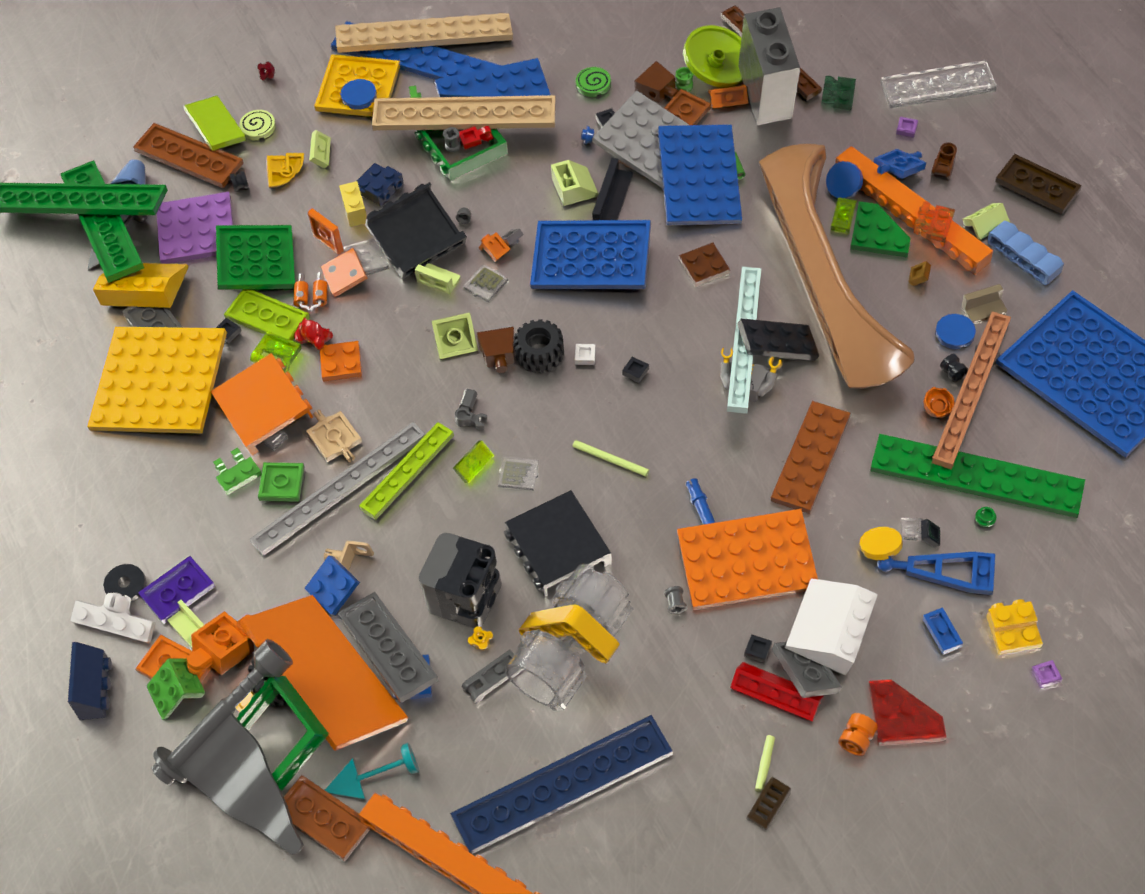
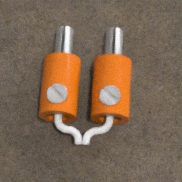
M319 272L317 280L313 283L314 305L311 308L307 306L308 283L305 282V274L302 273L301 276L300 273L298 275V281L294 284V306L306 308L309 312L313 311L314 308L327 304V282L324 281V273L321 272L320 276Z

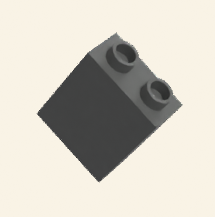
M781 7L744 14L738 67L743 83L747 87V95L756 124L762 125L791 119L800 65Z

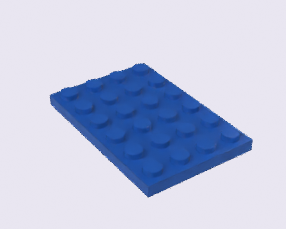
M732 125L658 126L667 225L741 224L742 211Z
M538 221L530 281L531 289H645L651 221Z

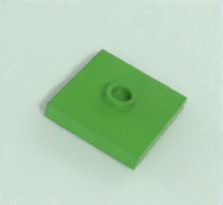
M263 462L258 492L259 501L299 502L305 469L304 463Z

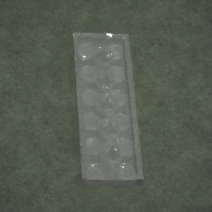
M986 60L881 77L880 81L890 109L994 92L997 87Z

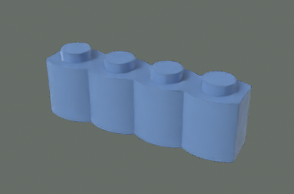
M1003 221L989 233L987 242L992 248L1002 252L1007 259L1017 263L1022 270L1032 274L1040 283L1047 285L1062 273L1064 263L1061 258L1049 253L1045 246L1034 242L1028 234L1019 231L1014 224Z

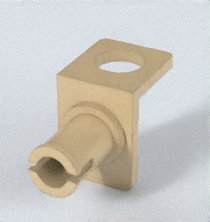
M346 541L342 551L326 549L325 552L328 553H324V561L329 555L334 556L349 571L355 554L373 556L374 552L368 543ZM357 547H362L367 551L360 550Z

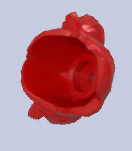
M303 318L294 336L296 342L300 344L309 342L317 350H321L324 348V344L332 339L333 334L329 328H322L319 323Z

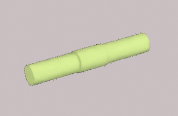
M771 735L766 736L755 791L760 793L765 788L775 737Z

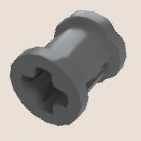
M449 127L443 132V137L446 140L445 149L447 151L455 152L461 148V142L458 139L460 133L457 128Z
M673 586L664 591L665 597L668 598V611L670 614H680L687 610V604L684 603L682 597L683 588L680 586Z

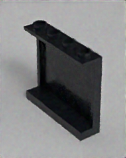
M430 182L425 185L420 184L411 193L402 194L395 202L390 201L386 203L379 211L374 210L370 212L365 221L366 227L401 279L413 274L418 264L425 267L428 263H432L462 246L467 238L464 231L459 232L432 192Z
M572 490L505 522L506 530L504 535L507 541H512L516 556L518 558L522 557L524 561L523 566L527 574H532L536 589L538 591L541 590L544 596L548 595L547 588L600 562H602L604 567L612 563L609 548Z

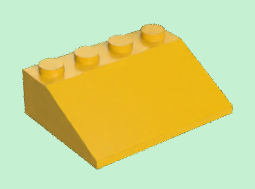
M143 263L144 269L108 283L103 273L99 276L93 291L101 306L171 308L189 266L188 264Z

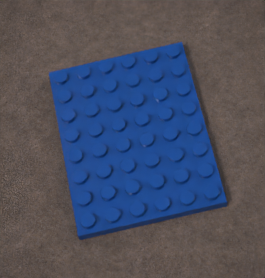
M1072 290L997 358L996 364L1123 457L1126 458L1145 440V340Z

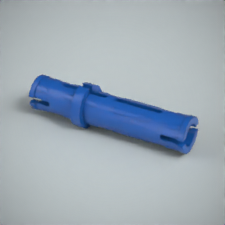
M690 479L692 484L688 480L685 485L691 495V503L695 505L703 525L716 523L706 502L707 496L702 492L698 479Z

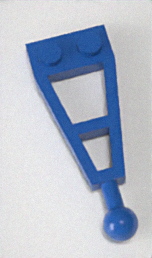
M960 552L908 556L907 561L893 560L889 556V559L877 560V566L883 572H889L892 569L907 570L906 575L969 593L993 595L995 554ZM973 561L971 583L941 575L942 563ZM935 564V573L914 568V565Z

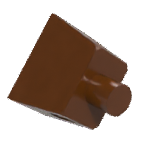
M657 61L634 80L635 91L637 90L657 103H661L667 96L672 99L679 92L676 89L675 76Z
M514 327L477 332L478 345L486 366L489 368L496 367L497 373H505L508 370L507 365L515 363Z

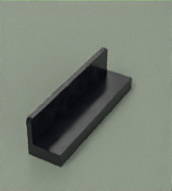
M611 158L592 212V220H618L633 172L619 169L618 158Z

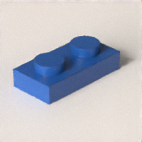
M943 607L923 615L922 619L942 655L963 647V642Z

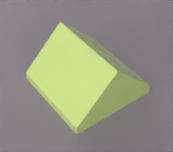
M470 312L432 320L440 359L478 351Z

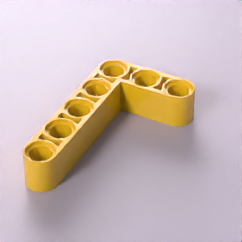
M574 604L531 612L519 628V633L529 641L571 635L596 660L605 664L609 662L620 645L585 609Z

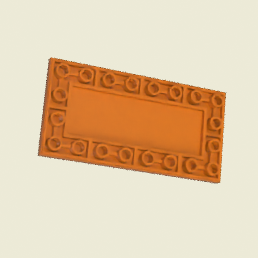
M313 595L241 619L240 625L257 648L266 639H270L289 654L293 664L282 676H286L327 730L329 735L326 737V740L334 751L407 721L408 716Z

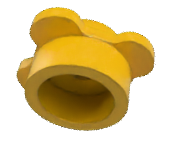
M480 626L474 628L472 636L468 638V643L474 645L477 649L484 650L493 638V633L482 630Z

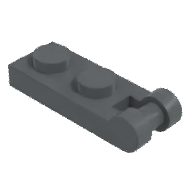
M508 650L462 684V688L465 692L471 694V699L475 703H478L485 695L524 668L523 664L511 650ZM480 682L482 687L477 689L475 686Z

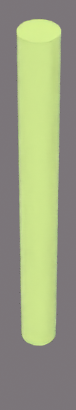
M575 440L573 443V448L647 477L649 473L647 468L578 440Z

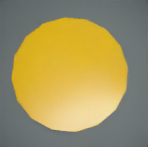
M876 527L865 532L861 536L859 544L861 552L867 558L886 560L889 559V556L893 554L895 556L901 551L903 541L897 530L890 527Z

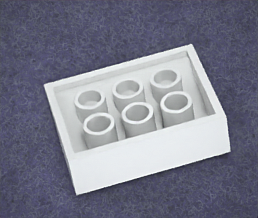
M811 579L785 648L846 675L854 664L878 594L858 585Z

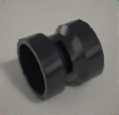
M950 354L940 364V368L944 372H948V377L952 382L961 380L968 372V368L965 364L960 363V359L956 354Z

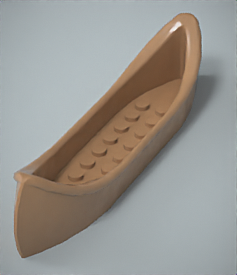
M797 144L783 147L767 155L759 161L783 233L832 355L849 388H868L888 383L909 369L915 360L914 353L911 348L886 330L865 310L843 277L815 209L817 189L826 160L825 146Z

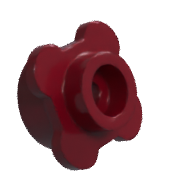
M267 61L265 64L259 63L257 65L261 80L274 78L275 68L271 62Z

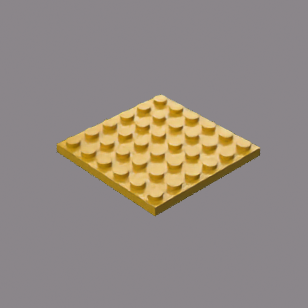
M115 327L87 425L89 430L202 434L212 396L211 391L214 388L227 335L225 328Z

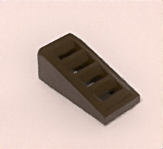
M771 777L747 815V819L767 830L790 796L791 788L776 778ZM767 796H770L773 799H775L777 803H774L773 801L769 800ZM765 804L766 806L770 807L772 811L767 810L761 805ZM759 811L768 818L765 820L757 815L756 812Z

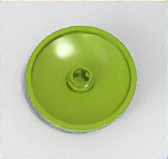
M714 25L699 27L689 34L684 44L683 57L685 63L698 79L709 85L721 88L737 86L743 82L738 67L742 38L724 27Z

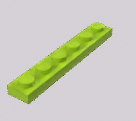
M437 422L359 505L360 510L376 520L454 437V432Z

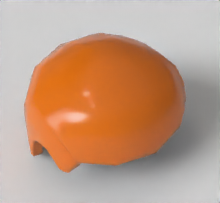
M932 387L926 392L923 404L925 411L930 416L944 418L951 414L955 401L953 395L946 388Z

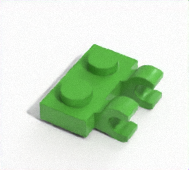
M238 447L230 451L233 455L232 458L237 463L232 468L227 469L221 458L213 461L216 466L215 469L220 474L216 476V480L226 495H229L262 474L251 456L245 459Z

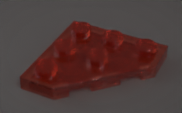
M891 679L869 681L873 717L878 725L876 731L878 746L946 741L943 716Z

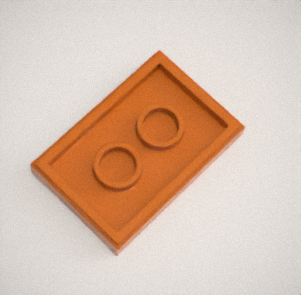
M160 635L135 669L138 673L152 679L167 659H185L193 651ZM211 666L197 675L200 683H202L212 669Z

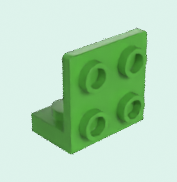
M187 658L167 659L147 684V689L162 720L167 719L183 698H201L205 694L198 676L189 672Z

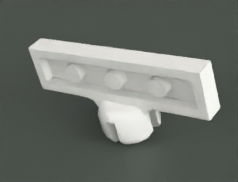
M119 593L106 594L102 607L83 601H75L70 620L71 622L143 642H151L156 621L130 614L131 598L126 595L122 596Z

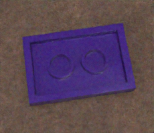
M189 556L142 589L138 594L158 619L165 624L169 618L181 610L177 603L178 601L182 600L188 607L212 590L215 584L194 559Z

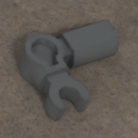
M465 389L459 409L455 412V422L460 427L473 425L478 430H484L485 424L479 423V421L487 422V415L483 413L475 415L472 412L477 397L475 390Z

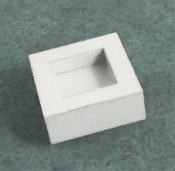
M576 344L575 365H595L596 345Z

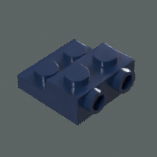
M376 163L357 180L361 196L380 207L404 183L402 173L389 166L383 168Z

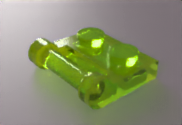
M267 331L252 352L250 361L256 363L264 358L263 352L272 353L273 356L283 359L282 363L285 368L282 370L285 373L289 371L291 363L302 347L300 343Z

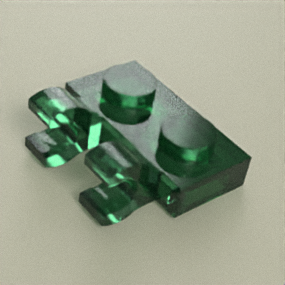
M825 76L821 102L824 104H834L833 108L851 110L856 79L838 76V80H836L832 76Z

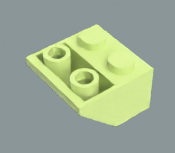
M570 160L551 165L552 180L563 206L598 197L599 193L587 167Z

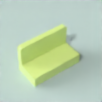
M992 203L962 219L965 226H973L979 240L987 237L1003 221L1010 222L1003 203Z
M430 263L425 267L418 264L415 269L417 282L451 294L460 280V275Z
M180 600L177 603L181 610L167 621L192 649L191 634L204 626V624Z

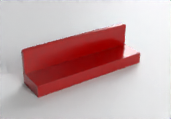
M742 662L736 668L730 686L733 690L810 721L814 720L819 704L824 698V695L802 698L792 681L745 662Z

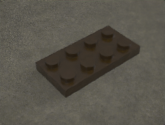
M1017 154L1011 157L995 180L996 183L1060 214L1064 213L1082 186Z

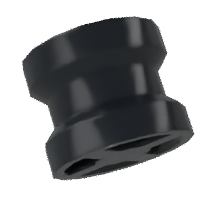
M244 170L240 171L239 174H230L235 192L239 191L240 188H249Z

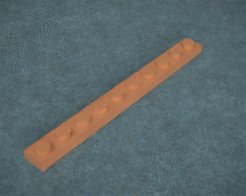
M992 311L933 456V464L949 469L953 468L1011 320L1010 316Z

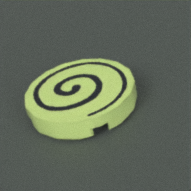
M253 110L241 118L239 127L244 133L245 138L257 141L259 138L264 137L265 139L273 134L276 124L273 115L268 111Z

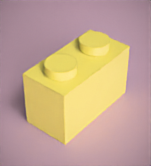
M357 181L339 185L350 227L365 224L367 215Z

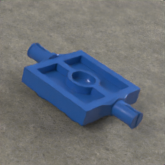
M899 149L877 156L873 161L879 166L877 168L879 174L890 172L900 179L924 170L927 163L920 160L922 158L921 152L917 151L909 154Z

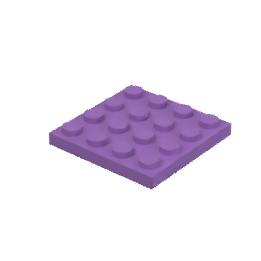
M229 192L161 203L157 211L161 264L217 256L216 225H233L231 196Z

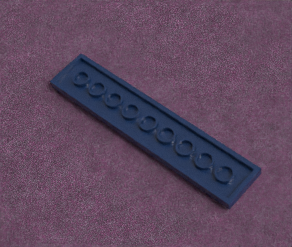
M650 715L451 812L450 815L465 846L469 849L468 852L473 854L673 755V750L653 716Z

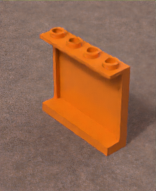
M272 353L211 391L252 456L259 452L256 445L308 413L311 419L313 418L310 412L313 409L307 399L302 400L301 396L304 394L298 385H292L294 379L289 371L284 373L282 370L285 368L280 358L275 359Z

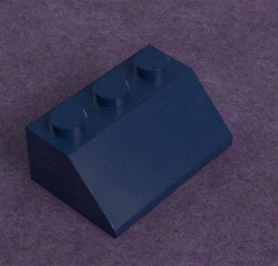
M72 642L68 703L79 720L106 718V710L109 709L107 690H110L111 686L110 678L108 677V670L112 668L111 658L106 655L103 649L79 642Z

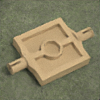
M321 410L315 411L313 415L318 422L306 431L326 461L329 462L339 455H344L348 462L353 461L355 456L351 453L350 449L362 443V440L344 414L339 411L332 416L325 417Z

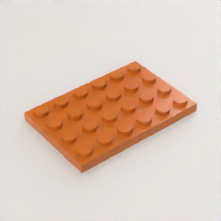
M802 509L677 529L693 610L806 592L810 580L818 579Z

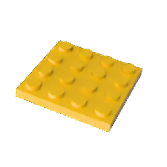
M331 54L315 102V111L373 117L374 101L367 108L351 109L343 104L341 89L349 81L365 79L374 84L377 92L376 98H391L400 69V61Z

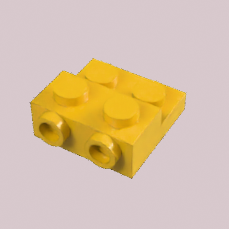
M1024 599L1014 601L1012 605L1004 606L1003 603H996L991 606L987 613V620L999 655L1042 648L1043 642L1036 625L1038 620L1031 601L1025 602Z

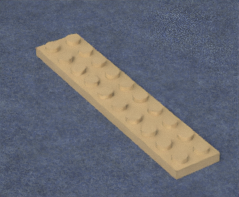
M509 13L335 26L337 53L513 40Z
M555 95L375 98L372 129L373 131L442 130L449 127L468 129L474 126L476 129H481L484 126H489L490 129L555 128L556 97Z

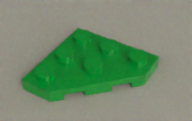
M859 201L850 250L908 258L911 238L878 204Z

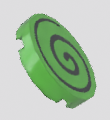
M599 67L583 69L577 74L575 79L579 93L587 97L604 95L611 87L610 74Z

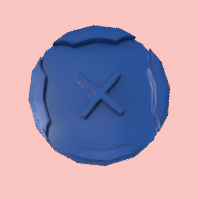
M365 79L349 81L341 89L343 104L351 109L367 108L377 97L374 84Z
M848 161L836 163L830 168L826 176L828 191L839 199L854 197L858 190L861 189L863 183V175L859 167Z
M948 314L942 317L937 322L935 330L940 344L955 350L964 346L965 348L974 341L976 332L974 323L966 316L960 314Z

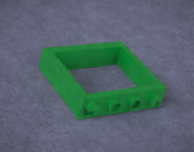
M491 129L493 139L490 142L492 146L450 165L428 136L429 133L436 130H416L414 132L417 140L422 141L425 151L430 152L433 162L435 164L438 163L442 174L446 175L450 181L508 154L506 140L497 129Z
M286 676L270 677L267 681L265 680L262 688L252 696L249 704L239 712L237 717L238 721L249 731L280 693L308 730L272 773L281 792L329 735Z

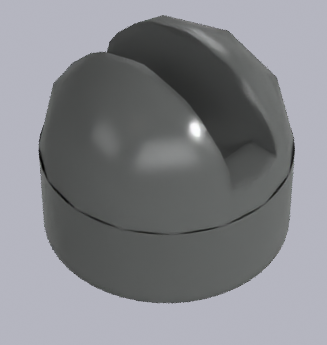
M465 207L460 208L457 212L456 220L461 224H468L472 216L471 211Z

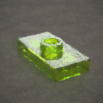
M838 197L831 224L832 231L850 233L856 200Z
M478 440L453 467V470L464 483H469L494 454L482 440Z

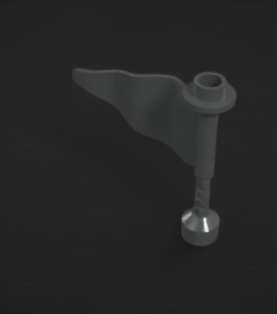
M266 639L254 652L255 668L229 696L222 699L173 751L164 747H158L153 752L156 763L152 766V771L159 780L167 785H172L175 781L181 783L189 781L206 794L225 813L260 830L289 853L297 854L302 850L304 844L293 825L285 798L271 774L258 741L233 714L240 702L264 677H281L293 664L289 654L280 645L270 639Z

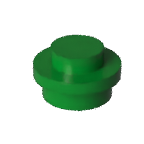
M982 507L975 514V521L982 527L993 526L997 519L996 513L990 507Z

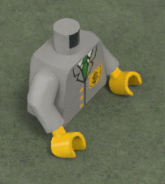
M723 347L721 355L724 361L721 362L720 377L724 387L729 390L732 362L729 361L733 356V350L731 348V354L725 356L723 354ZM771 357L769 359L770 370L768 366L752 363L750 402H757L760 396H764L773 388L777 377L776 370L782 366L781 359H779L777 366H773L774 357Z

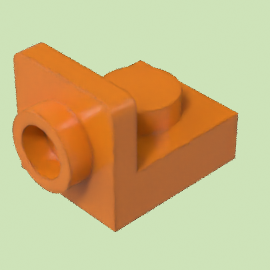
M497 232L493 235L487 234L480 240L482 242L479 246L480 251L484 249L494 262L511 250Z

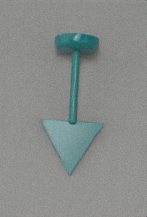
M406 743L401 746L403 759L358 775L354 759L352 758L325 791L334 795L366 800L360 783L361 780L405 764L409 773H419L418 764L410 744Z

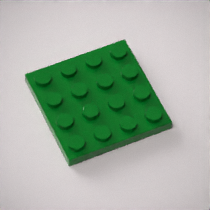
M216 225L218 290L294 289L292 225Z

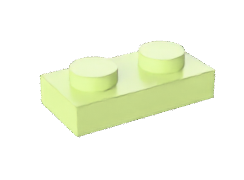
M318 130L312 133L309 161L325 169L329 165L331 138Z

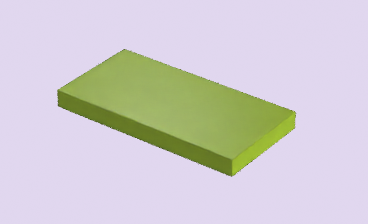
M218 95L184 105L186 113L212 151L246 141L244 133Z
M242 289L224 313L225 318L288 345L294 340L295 332L303 318L307 320L310 318L309 313L252 289Z

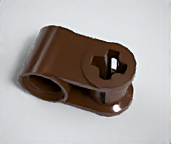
M949 142L941 145L937 158L934 161L931 175L938 174L950 179L956 159V145Z

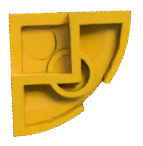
M286 153L285 156L267 155L268 187L283 186L289 183L295 175H298L303 165L304 153Z

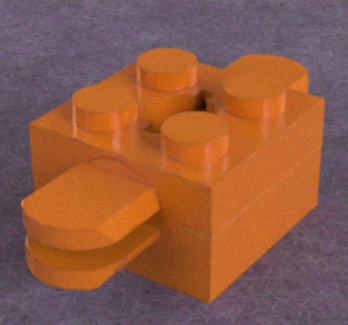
M224 611L191 634L193 653L187 656V668L190 673L199 675L211 666L222 675L254 652V643L240 625L241 619L236 621Z

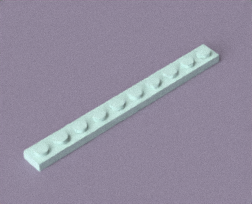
M742 267L727 412L748 414L753 355H747L737 323L741 318L757 319L761 268Z

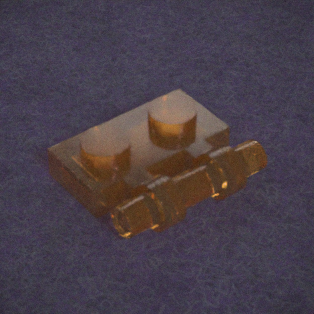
M923 202L918 211L919 217L914 223V234L920 235L922 231L927 232V239L945 243L955 209L936 205L934 211L930 210L931 204L929 202ZM926 218L931 219V223H926Z

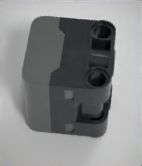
M442 533L438 536L419 574L420 585L429 613L471 628L481 627L484 624L502 585L499 571L495 568L497 559L492 546L451 533Z

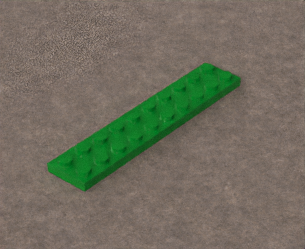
M94 160L60 173L64 183L105 184ZM78 214L108 283L144 269V265L120 215Z
M0 183V213L151 216L156 215L168 189L166 185Z
M879 434L870 468L871 472L1078 518L1086 479L960 451L953 468L949 469L932 463L937 446Z

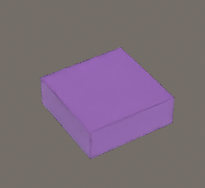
M900 117L896 134L914 138L918 120Z
M1053 660L1032 666L1031 670L1041 689L1062 681V677Z

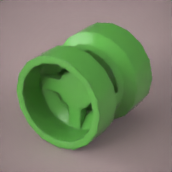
M688 67L677 69L675 73L676 89H683L687 92L693 89V73Z

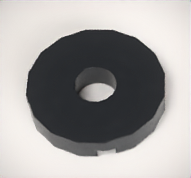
M122 564L108 572L104 579L103 587L106 594L119 593L122 596L126 595L133 602L140 597L138 592L146 587L147 582L144 573L139 567L133 564ZM123 581H130L127 587H120Z

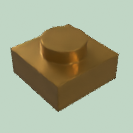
M925 261L911 267L908 282L915 286L928 281L931 264Z

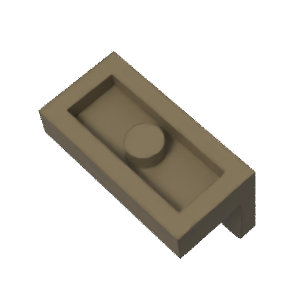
M1000 284L963 296L961 307L973 323L989 319L992 311L1000 314L1007 313V308L1001 300L1003 288Z

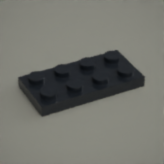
M742 318L737 323L747 355L814 361L820 356L809 325Z

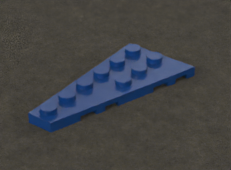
M538 58L435 79V86L439 97L551 95Z

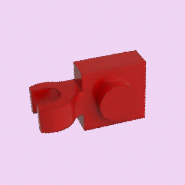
M474 126L459 131V138L464 150L482 144L481 140L490 141L493 139L489 126H484L479 130Z

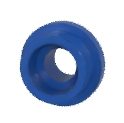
M587 126L586 129H582L581 140H584L583 144H591L594 129H590V126Z

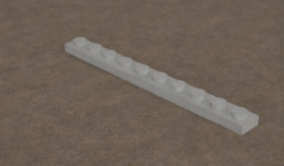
M412 422L251 537V543L262 556L266 555L413 449L426 434Z

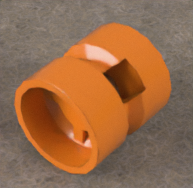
M853 713L846 724L847 729L843 730L838 743L847 752L863 756L870 745L869 740L873 739L878 729V725L866 715Z

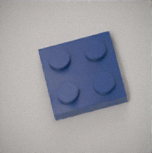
M329 555L305 586V589L331 615H336L360 582L334 556Z

